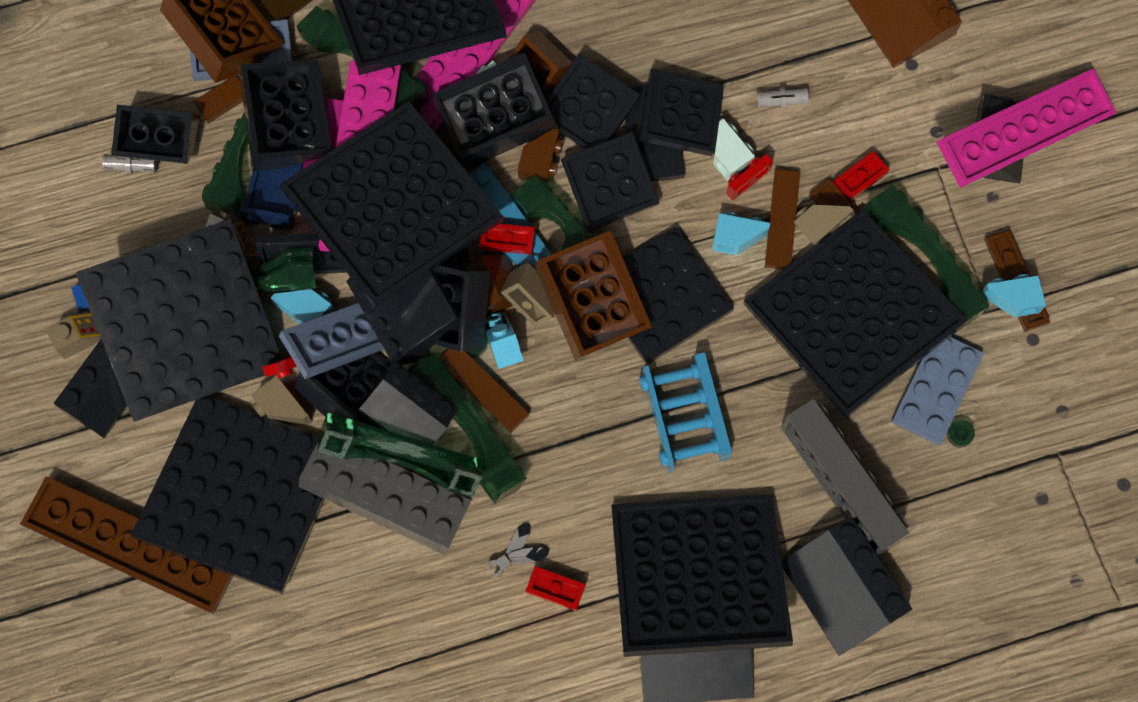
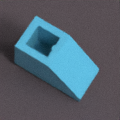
M731 212L719 213L712 251L738 255L767 237L770 223L757 217L747 219Z
M1023 274L1014 277V280L993 279L988 282L982 291L983 298L1013 317L1038 314L1046 306L1039 276L1030 277L1029 274Z
M506 313L488 315L485 323V335L498 369L524 361L516 334Z

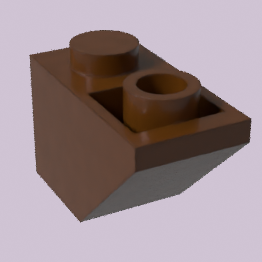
M554 128L523 146L518 166V179L548 185L550 177H555L557 162H554L556 154L561 153L563 139H559V129Z

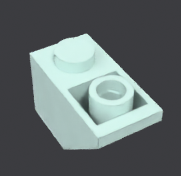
M722 119L719 121L713 165L728 182L734 174L738 172L742 174L748 169L747 165L755 158V153L748 143H743L738 137L737 129L732 124L728 125Z

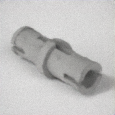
M779 88L778 91L756 92L757 108L769 106L786 108V105L808 104L809 102L807 88L795 90Z
M104 154L102 167L103 170L126 171L128 174L133 172L155 173L157 161Z

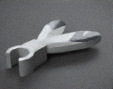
M523 524L516 530L508 545L506 554L487 564L486 569H489L492 565H497L500 568L498 573L493 574V578L500 577L502 572L511 564L534 563L548 556L549 552L545 548L532 547L523 549L530 535L528 524Z

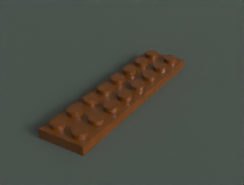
M47 476L45 477L20 525L214 614L233 576L133 539L131 533L138 518Z

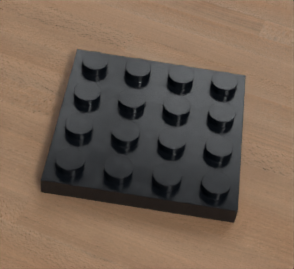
M677 227L672 228L623 259L652 326L647 330L628 337L646 366L734 310Z

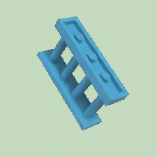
M705 352L694 355L693 364H690L688 368L651 376L649 366H644L643 375L639 376L642 391H647L662 447V450L659 451L662 467L667 466L668 473H672L675 468L674 461L711 452L718 454L720 461L730 459L732 450ZM691 377L698 379L700 388L697 389V392L657 400L654 386ZM697 402L705 405L707 413L703 414V417L664 426L661 411ZM703 427L712 431L713 438L710 439V442L673 451L670 450L667 436Z

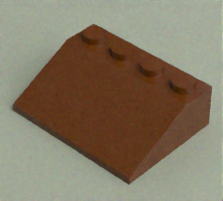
M251 0L162 1L160 11L215 83L240 74L241 64L257 63L284 44Z
M848 0L893 68L955 36L962 23V20L948 0Z
M611 230L539 259L534 263L574 360L652 327Z

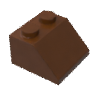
M540 31L524 35L509 58L511 59L525 52L544 97L553 91L573 63Z
M506 254L479 256L462 263L463 265L490 271L486 318L490 314L499 313L513 307L500 293L509 273L513 271Z

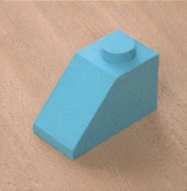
M312 289L276 293L271 297L277 308L299 324L334 312L331 305L332 300L323 292L317 294Z

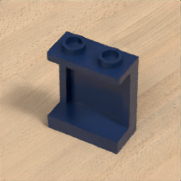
M303 163L275 170L253 171L244 207L240 206L239 208L242 219L251 225L263 223L278 230H284V228L292 229L297 209L280 189V184L303 170Z

